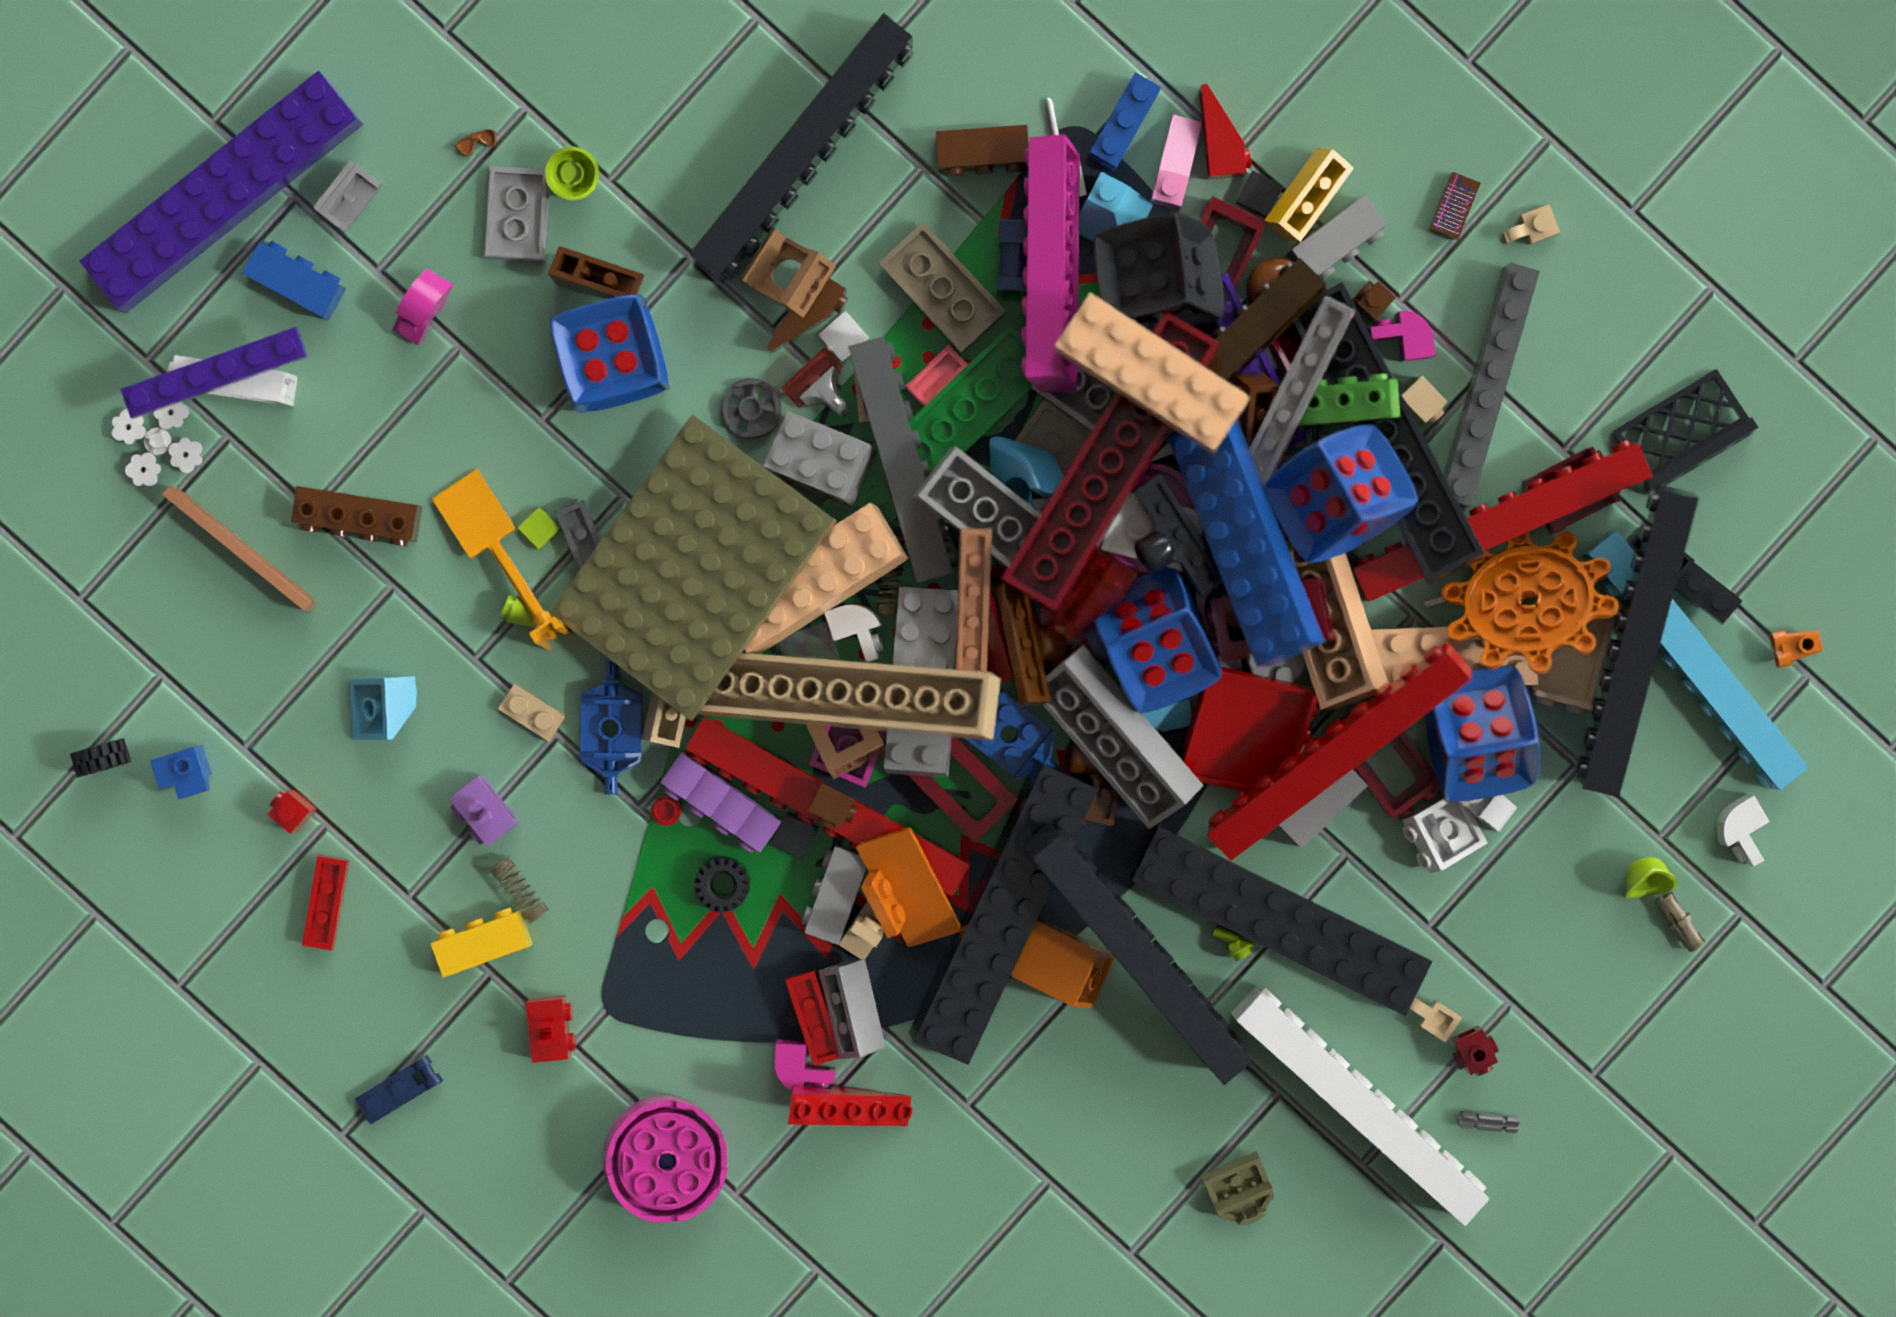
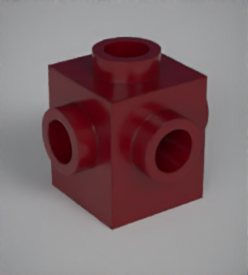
M1474 1026L1450 1038L1456 1049V1052L1452 1053L1460 1070L1465 1068L1470 1075L1476 1074V1076H1481L1490 1072L1493 1069L1492 1065L1498 1063L1495 1056L1499 1052L1493 1037L1491 1035L1486 1037L1484 1030L1480 1026Z

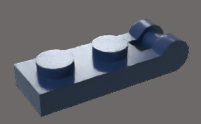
M428 1055L355 1098L370 1125L443 1081L440 1074H436L431 1067L432 1061ZM418 1071L421 1072L425 1079L420 1084L414 1076V1073Z

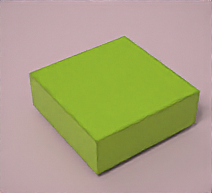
M538 507L518 527L538 550L545 546L561 530L557 523L541 507Z

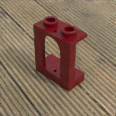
M1593 446L1588 447L1523 480V483L1527 485L1540 478H1543L1545 483L1556 478L1554 472L1571 465L1572 469L1575 470L1584 466L1582 460L1599 452L1601 457L1604 456L1600 450L1595 451ZM1621 491L1545 524L1549 534H1556L1566 529L1567 526L1612 503L1621 501L1618 496Z

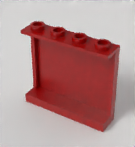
M1221 666V678L1198 694L1180 753V759L1201 783L1249 793L1255 788V784L1261 777L1266 774L1271 776L1279 770V765L1289 756L1295 758L1301 753L1303 744L1305 745L1310 740L1311 727L1309 725L1312 717H1317L1320 705L1313 687Z

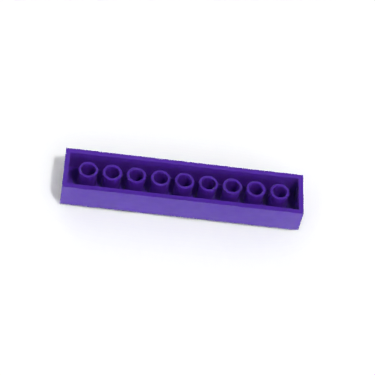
M318 70L79 262L116 309L128 313L364 124L327 77Z

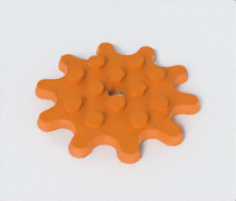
M1529 532L1507 541V548L1502 553L1490 554L1484 551V558L1468 565L1474 572L1470 580L1462 583L1450 582L1441 590V595L1447 603L1458 605L1465 609L1464 615L1448 626L1447 634L1449 638L1456 643H1462L1471 639L1484 641L1485 647L1480 655V661L1489 670L1498 669L1511 656H1523L1527 658L1529 668L1535 674L1542 675L1550 669L1552 665L1551 654L1559 648H1571L1581 655L1590 654L1595 648L1596 640L1586 629V624L1593 619L1611 618L1618 610V601L1614 597L1600 595L1594 590V585L1609 575L1611 571L1610 562L1601 557L1586 562L1576 560L1572 553L1577 545V537L1571 532L1559 533L1546 546L1533 544L1530 540ZM1526 598L1537 599L1536 606L1534 604L1522 606L1521 602Z

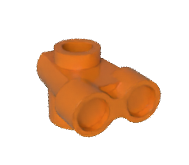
M1785 630L1770 633L1774 661L1778 669L1792 666L1795 660L1823 651L1818 630L1788 634ZM1804 639L1808 640L1807 650L1802 647Z

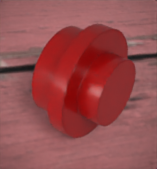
M664 795L654 801L651 807V814L658 824L670 826L681 817L682 807L679 801L669 795Z

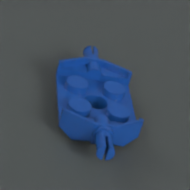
M605 661L606 679H603L602 684L581 694L580 762L603 773V777H605V795L611 794V783L612 795H618L617 777H619V773L642 762L641 721L643 694L619 682L618 665L613 661ZM608 719L614 720L618 724L619 730L614 737H608L602 731V725Z
M1000 690L998 695L993 741L965 738L1017 780L1030 775L1037 759L1063 770L1051 758L1056 732L1026 708L1020 706L1016 700L1003 690ZM1008 725L1014 726L1017 731L1016 737L1009 742L1003 741L1000 737L1001 730Z

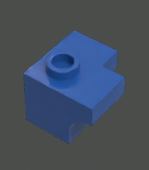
M203 745L150 760L159 790L174 786L178 800L210 790L208 776L212 773Z

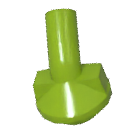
M1218 925L1214 929L1213 937L1230 943L1226 955L1227 958L1233 956L1235 961H1238L1252 954L1250 948L1255 946L1253 942L1245 940L1237 933Z

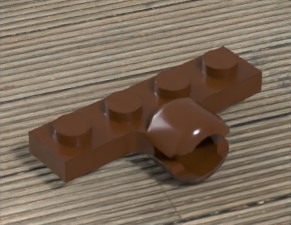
M1002 583L996 586L995 590L1020 706L1047 704L1051 700L1043 662H1054L1063 657L1067 647L1065 634L1056 626H1039L1033 619L1029 597L1010 585Z
M1071 740L1065 758L1067 770L1088 776L1090 783L1098 789L1084 820L1113 826L1121 796L1076 743Z

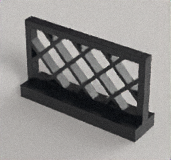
M1715 369L1613 430L1612 435L1619 444L1626 441L1622 433L1627 430L1636 429L1643 431L1640 444L1642 452L1660 456L1658 467L1651 471L1653 477L1643 481V487L1649 494L1650 490L1655 491L1657 484L1667 486L1749 437L1758 429V425L1752 417H1748L1719 371ZM1712 379L1720 388L1718 399L1701 396L1703 385ZM1698 388L1697 395L1691 394L1692 391ZM1723 395L1726 397L1728 402L1722 401ZM1682 397L1695 400L1692 415L1675 412L1677 400ZM1700 401L1717 405L1713 420L1696 416ZM1672 404L1671 410L1664 409ZM1721 406L1733 408L1739 419L1731 424L1719 422L1718 417ZM1656 413L1669 415L1666 431L1649 427L1652 415ZM1673 417L1691 420L1687 436L1670 432ZM1646 420L1645 426L1638 425L1642 421ZM1699 422L1712 425L1710 437L1705 440L1691 437L1694 423ZM1716 426L1723 428L1715 433ZM1647 432L1665 436L1661 451L1644 448ZM1669 437L1686 441L1683 453L1674 455L1665 452ZM1690 442L1697 443L1689 449ZM1664 458L1671 459L1663 464Z

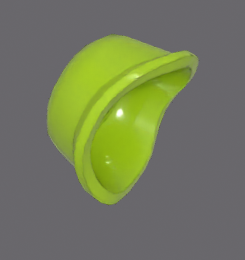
M570 146L561 148L550 156L545 167V178L554 194L565 200L576 201L589 196L598 183L599 169L595 158L588 151Z
M1643 857L1632 862L1625 870L1627 889L1625 898L1635 899L1669 893L1677 888L1678 882L1661 859Z

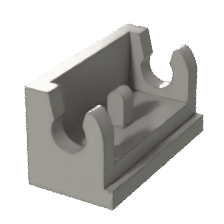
M350 160L313 208L342 231L346 232L382 184Z

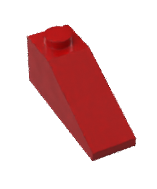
M1201 84L1199 97L1208 180L1244 177L1247 173V168H1251L1250 150H1245L1244 141L1209 85Z

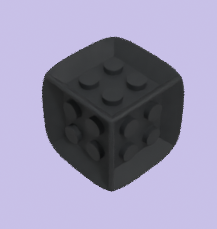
M1161 214L1108 228L1095 236L1094 261L1099 299L1149 332L1153 333L1166 311L1194 328L1210 324L1223 317L1224 292L1218 250L1214 237L1205 224L1186 214Z

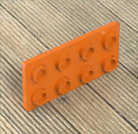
M910 827L858 844L857 850L869 872L861 888L887 938L896 936L900 932L907 946L912 947L960 932L961 924Z

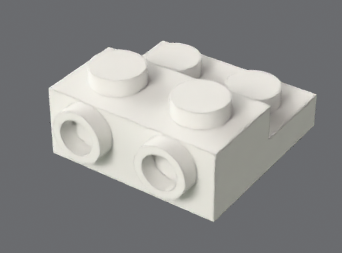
M1445 797L1420 808L1402 819L1405 824L1403 834L1409 842H1414L1419 851L1416 856L1417 861L1423 869H1428L1429 873L1446 869L1488 843L1473 813L1461 803L1447 801Z

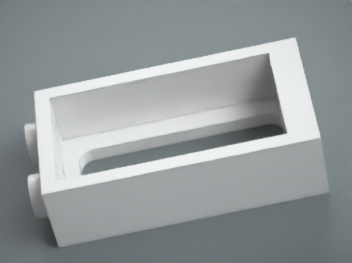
M174 355V361L169 363L167 372L203 359ZM271 370L206 394L293 407L298 377L286 372Z

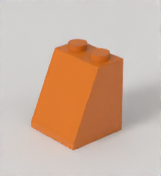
M1037 920L1011 976L1071 1007L1093 1009L1115 957L1108 949L1048 922Z

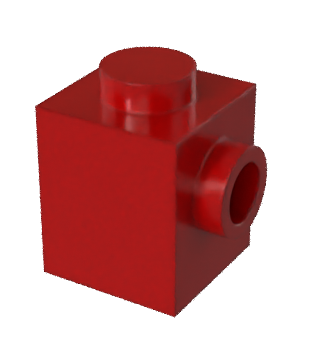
M293 789L286 791L285 794L280 791L270 802L269 805L272 809L267 815L289 834H293L303 827L318 808Z

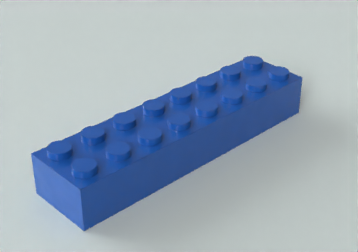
M1238 419L1213 455L1179 432L1168 437L1256 667L1276 665L1324 643V638Z

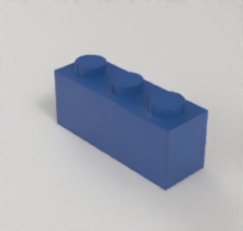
M1135 72L1091 149L1088 159L1114 173L1162 87Z
M272 240L269 245L259 241L242 273L329 320L346 290L345 287L338 284L341 278L324 270L322 275L312 270L314 263L297 255L295 260L286 256L287 249Z

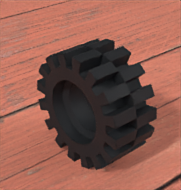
M124 738L70 754L77 778L131 762Z
M716 857L706 862L697 872L694 882L695 895L701 901L700 904L703 907L706 906L712 912L724 913L735 910L744 902L750 890V877L747 875L746 868L742 867L739 861L732 860L730 857ZM718 873L728 874L734 882L732 893L727 896L716 895L710 886L713 876Z

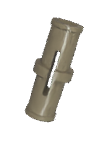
M1673 892L1665 893L1655 901L1669 920L1668 926L1672 931L1677 932L1689 952H1693L1705 944V939H1703L1691 921L1693 917L1689 912L1686 913Z

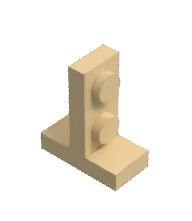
M868 900L839 943L841 947L860 959H866L872 948L878 945L884 932Z

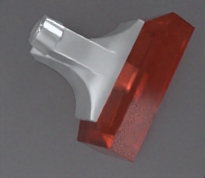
M826 347L781 387L783 392L798 408L804 404L821 403L830 407L842 417L849 412L845 401L840 397L837 389V381L840 376L839 371L843 366Z

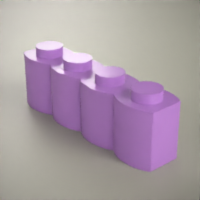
M681 752L661 781L665 786L663 791L677 801L680 797L690 803L688 809L697 816L703 818L706 814L715 821L713 826L721 833L728 836L731 832L740 838L738 844L750 853H753L754 850L761 852L782 821L704 765L690 758V755Z

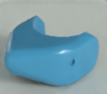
M996 436L990 439V474L1030 506H1032L1031 489L1044 497L1053 496L1064 476L1055 457L1050 452L1004 437Z

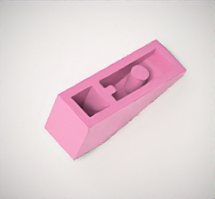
M1177 115L1172 116L1150 202L1154 205L1176 211L1180 210L1202 122Z

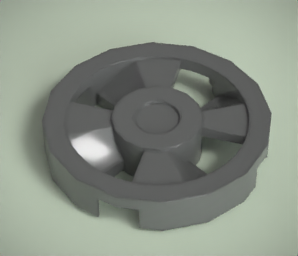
M746 378L735 382L722 399L721 414L725 424L734 434L742 438L758 439L768 435L776 428L781 418L782 404L778 393L770 384L760 379ZM756 385L767 390L760 399L754 397ZM733 393L742 400L739 406L728 404ZM764 411L775 413L771 424L761 417ZM743 419L749 421L747 432L736 428Z

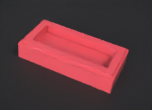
M948 344L905 388L924 407L968 364Z

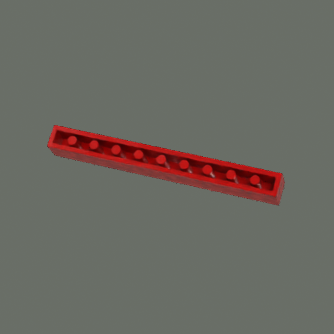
M1629 440L1623 441L1611 447L1613 451L1611 454L1601 457L1600 452L1582 460L1584 466L1573 470L1572 466L1569 465L1554 472L1556 478L1544 483L1543 478H1540L1525 485L1527 491L1516 495L1513 490L1497 497L1499 503L1488 508L1486 503L1468 510L1471 516L1466 518L1483 551L1653 477L1639 443L1630 445ZM1398 541L1385 547L1386 553L1375 558L1373 553L1356 560L1358 566L1352 569L1367 602L1424 578L1407 544L1402 545V542Z
M1446 642L1440 647L1436 645L1429 649L1421 662L1417 665L1410 664L1404 668L1399 674L1400 678L1392 684H1383L1375 692V697L1367 703L1365 701L1358 703L1351 710L1350 716L1343 721L1339 719L1332 723L1326 730L1327 733L1320 739H1311L1305 744L1302 749L1303 751L1295 758L1293 756L1286 758L1279 765V770L1271 776L1266 774L1261 777L1253 790L1249 793H1240L1232 801V806L1225 811L1221 809L1215 812L1208 820L1207 836L1232 861L1471 681V668L1452 646Z
M707 716L702 718L686 747L691 752L690 758L703 765L707 761L718 767L716 772L730 780L734 776L743 780L744 784L742 786L757 795L760 791L770 795L769 801L784 810L787 805L797 810L798 812L795 816L809 824H812L814 820L818 822L819 816L808 810L824 781ZM855 799L853 805L857 806L858 809L851 823L844 821L842 827L835 825L834 829L824 825L822 831L836 839L842 835L851 840L849 846L857 850V846L861 842L907 827ZM913 831L945 895L948 894L953 897L970 867V862Z

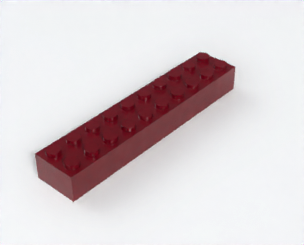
M1167 311L1152 333L1206 369L1209 368L1220 350V343ZM1116 392L1003 575V581L1058 614L1165 440L1171 427Z

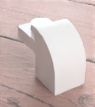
M849 604L825 612L834 641L857 634L866 662L881 658L880 651L884 650L879 634H874L872 628L881 626L883 623L875 611L864 605Z
M1745 794L1722 810L1716 824V835L1720 845L1727 847L1732 844L1735 845L1732 851L1740 863L1745 862L1747 865L1755 867L1765 860L1749 834L1770 821L1755 796Z
M1503 795L1459 802L1469 809L1474 816L1498 833L1517 810V807Z

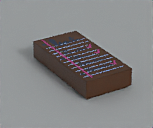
M1451 172L1429 230L1457 241L1481 183Z

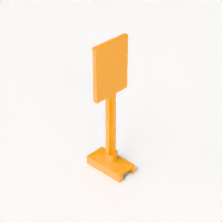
M478 469L432 498L470 559H473L486 549L491 551L534 618L532 621L536 629L530 632L529 635L535 644L549 651L554 648L549 640L555 639L557 634L562 633L567 637L573 635L571 629L562 623L560 619L555 616L552 618L548 611L543 610L501 545V539L515 531L516 527Z

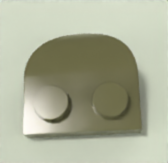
M1256 1151L1201 1175L1216 1212L1224 1221L1226 1219L1236 1221L1238 1225L1254 1223L1266 1215V1208L1270 1200H1274L1273 1188Z

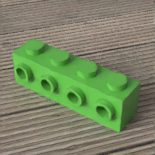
M1387 374L1368 375V382L1358 383L1357 377L1338 378V385H1327V380H1320L1298 426L1400 417L1397 379L1388 380Z

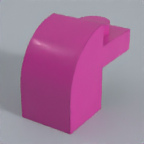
M426 269L410 286L396 310L398 317L392 330L419 345L424 340L433 317L445 306L453 284Z
M1399 311L1395 314L1396 324L1392 323V319L1374 321V327L1368 329L1373 341L1398 338L1401 362L1431 359L1436 356L1432 329L1427 321L1416 313Z
M777 1039L775 1071L779 1080L786 1088L793 1091L794 1085L805 1086V1082H811V1087L828 1088L829 1083H835L836 1067L806 1065L807 1045L805 1041Z

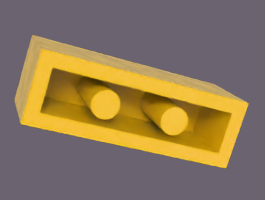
M1316 148L1266 217L1267 225L1283 239L1301 242L1354 168L1333 149Z
M511 907L494 913L495 919L485 923L483 918H479L466 923L467 929L455 933L454 928L436 934L438 940L430 944L442 977H447L531 946L533 942L521 910L512 912Z

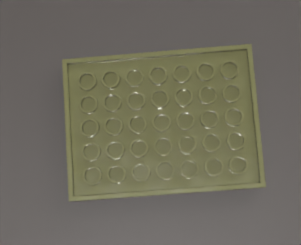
M691 415L549 613L560 619L562 623L683 716L693 721L834 526L836 520L700 419Z

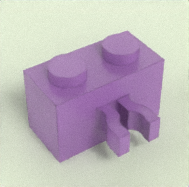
M483 775L477 776L449 799L453 804L450 807L452 812L460 821L465 819L472 827L469 831L470 834L480 845L483 843L487 847L492 845L520 822Z

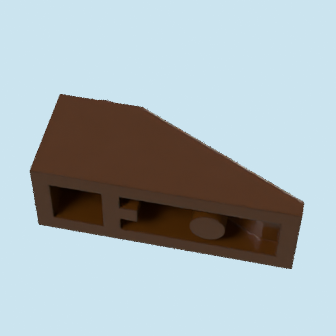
M562 246L558 247L548 272L553 282L558 286L581 294L606 299L638 294L645 277L642 273Z
M828 278L804 318L789 310L768 344L767 349L775 353L831 318L834 312L839 314L848 301V298L844 296L847 292L846 288Z

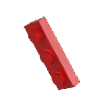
M324 855L317 856L302 946L334 950L350 860Z
M815 969L786 978L785 981L813 1066L839 1059L828 1008Z

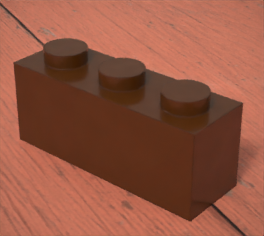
M1027 125L936 131L939 172H945L947 177L961 176L963 171L975 170V174L994 173V168H1006V172L1024 171V166H1026L1025 149L1029 148Z

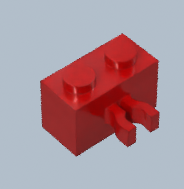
M566 995L529 999L526 1002V1013L532 1063L568 1060L572 1056V1051H576L575 1034L569 1032L568 1021L573 1020L571 1002L566 1003Z

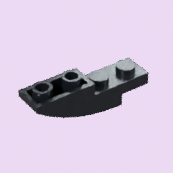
M1638 533L1628 543L1633 551L1640 550L1642 541L1638 538ZM1684 553L1675 591L1696 608L1699 607L1719 624L1723 625L1743 600L1698 566L1695 560L1687 553Z

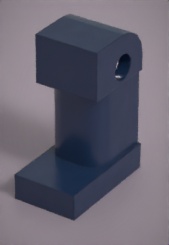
M1000 219V265L997 295H1003V290L1021 291V296L1027 297V286H1025L1023 281V268L1027 267V256L1024 253L1023 240L1024 237H1028V226L1025 225L1024 220Z

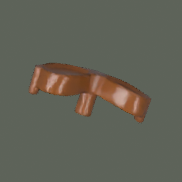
M485 129L478 133H473L468 137L460 139L455 147L461 154L469 157L472 155L477 142L494 147L497 143V132Z

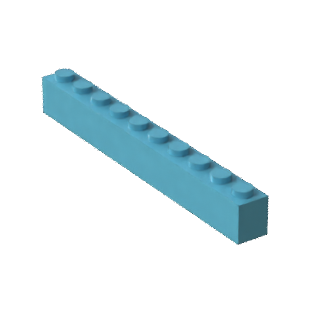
M1616 530L1610 531L1582 555L1587 561L1601 557L1610 562L1611 571L1603 579L1606 583L1603 588L1609 596L1615 599L1618 598L1625 607L1626 601H1624L1622 593L1626 579L1632 580L1634 573L1632 568H1630L1633 549ZM1672 599L1659 647L1663 654L1660 657L1661 660L1671 671L1675 669L1682 677L1680 683L1689 694L1695 693L1701 700V703H1699L1701 710L1709 718L1714 716L1720 724L1718 730L1729 742L1731 740L1735 742L1739 747L1737 754L1747 765L1752 763L1759 772L1756 774V777L1767 789L1771 787L1775 790H1782L1809 767Z

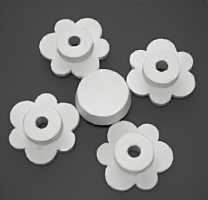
M182 402L153 412L154 416L159 419V426L161 428H152L147 433L145 427L142 426L144 418L141 416L131 419L127 409L120 413V417L113 418L112 424L114 428L112 436L115 440H124L126 444L131 445L135 442V439L144 438V445L150 452L144 453L142 456L138 454L131 457L132 463L128 464L125 468L126 475L133 478L134 485L141 486L144 483L147 486H153L156 484V474L161 472V466L156 463V457L153 454L160 455L169 451V454L172 456L170 460L171 465L179 467L184 473L192 472L195 465L198 466L202 463L203 460L200 454L203 447L199 442H191L190 439L184 437L180 439L179 443H172L171 436L166 431L173 426L181 427L184 423L183 419L188 417L189 408L182 404Z

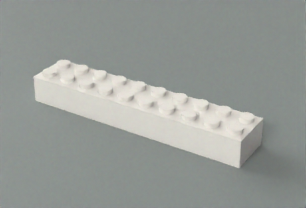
M1254 986L1231 1012L1236 1021L1466 1226L1490 1200L1484 1193L1487 1187L1469 1170L1462 1173L1461 1170L1464 1166L1446 1149L1440 1153L1438 1150L1441 1146L1423 1129L1418 1133L1416 1131L1418 1125L1401 1109L1396 1113L1393 1110L1396 1105L1379 1089L1373 1093L1370 1090L1373 1085L1356 1068L1350 1072L1347 1069L1350 1064L1333 1048L1328 1052L1325 1049L1327 1043L1311 1028L1307 1032L1303 1030L1302 1026L1305 1023L1289 1008L1283 1012L1279 1008L1282 1003L1267 988L1260 991Z

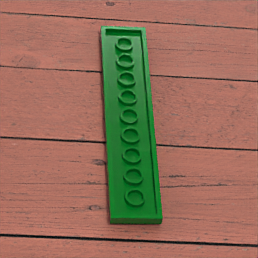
M1011 325L1000 333L909 421L911 431L918 430L922 448L917 449L920 461L926 459L930 473L950 447H957L965 453L1032 389L1033 384L1022 373V358L1026 357V346L1023 344L1022 336ZM879 451L875 455L853 507L830 498L819 507L836 520L834 526L869 503L880 509L889 525L898 517Z

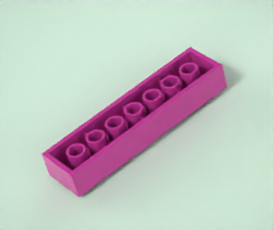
M1065 134L1029 137V148L1025 149L1024 154L1026 166L1029 167V177L1024 180V190L1026 196H1028V207L1024 208V222L1028 226V237H1024L1023 249L1027 256V267L1023 268V281L1025 286H1027V297H1023L1022 307L1024 315L1027 316L1026 327L1022 329V341L1024 346H1026V357L1022 358V373L1041 393L1077 391L1078 366L1055 352V345L1078 312L1080 153Z

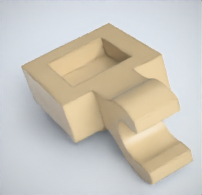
M1550 204L1520 215L1521 225L1512 227L1502 234L1506 244L1527 237L1530 245L1560 233Z
M1415 997L1410 1007L1411 1010L1423 1017L1418 1025L1445 1043L1462 1019L1460 1015L1437 1000H1434L1429 1007Z

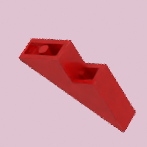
M794 1085L788 1124L908 1126V1120L913 1112L911 1107L912 1096L832 1085L831 1090Z

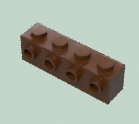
M1264 373L1235 375L1234 387L1250 397L1247 405L1237 418L1249 449L1279 390V385Z
M296 486L291 522L299 523V530L317 532L318 527L330 528V535L347 537L348 531L360 533L359 539L377 542L378 536L390 538L389 544L407 547L408 541L417 542L422 506Z

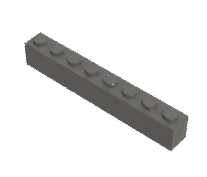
M1509 263L1503 268L1444 471V476L1460 507L1463 508L1472 507L1540 273L1538 270L1514 263Z
M884 336L848 346L917 583L953 573L951 567L957 564L952 548L946 549L943 537L948 536L944 520H937L936 514L913 496L929 476L930 471L926 459L922 461L919 459L917 449L922 448L918 430L911 431L908 420L914 417L909 401L903 402L900 390L905 389L901 372L894 373L891 361L897 358L892 341L886 343Z

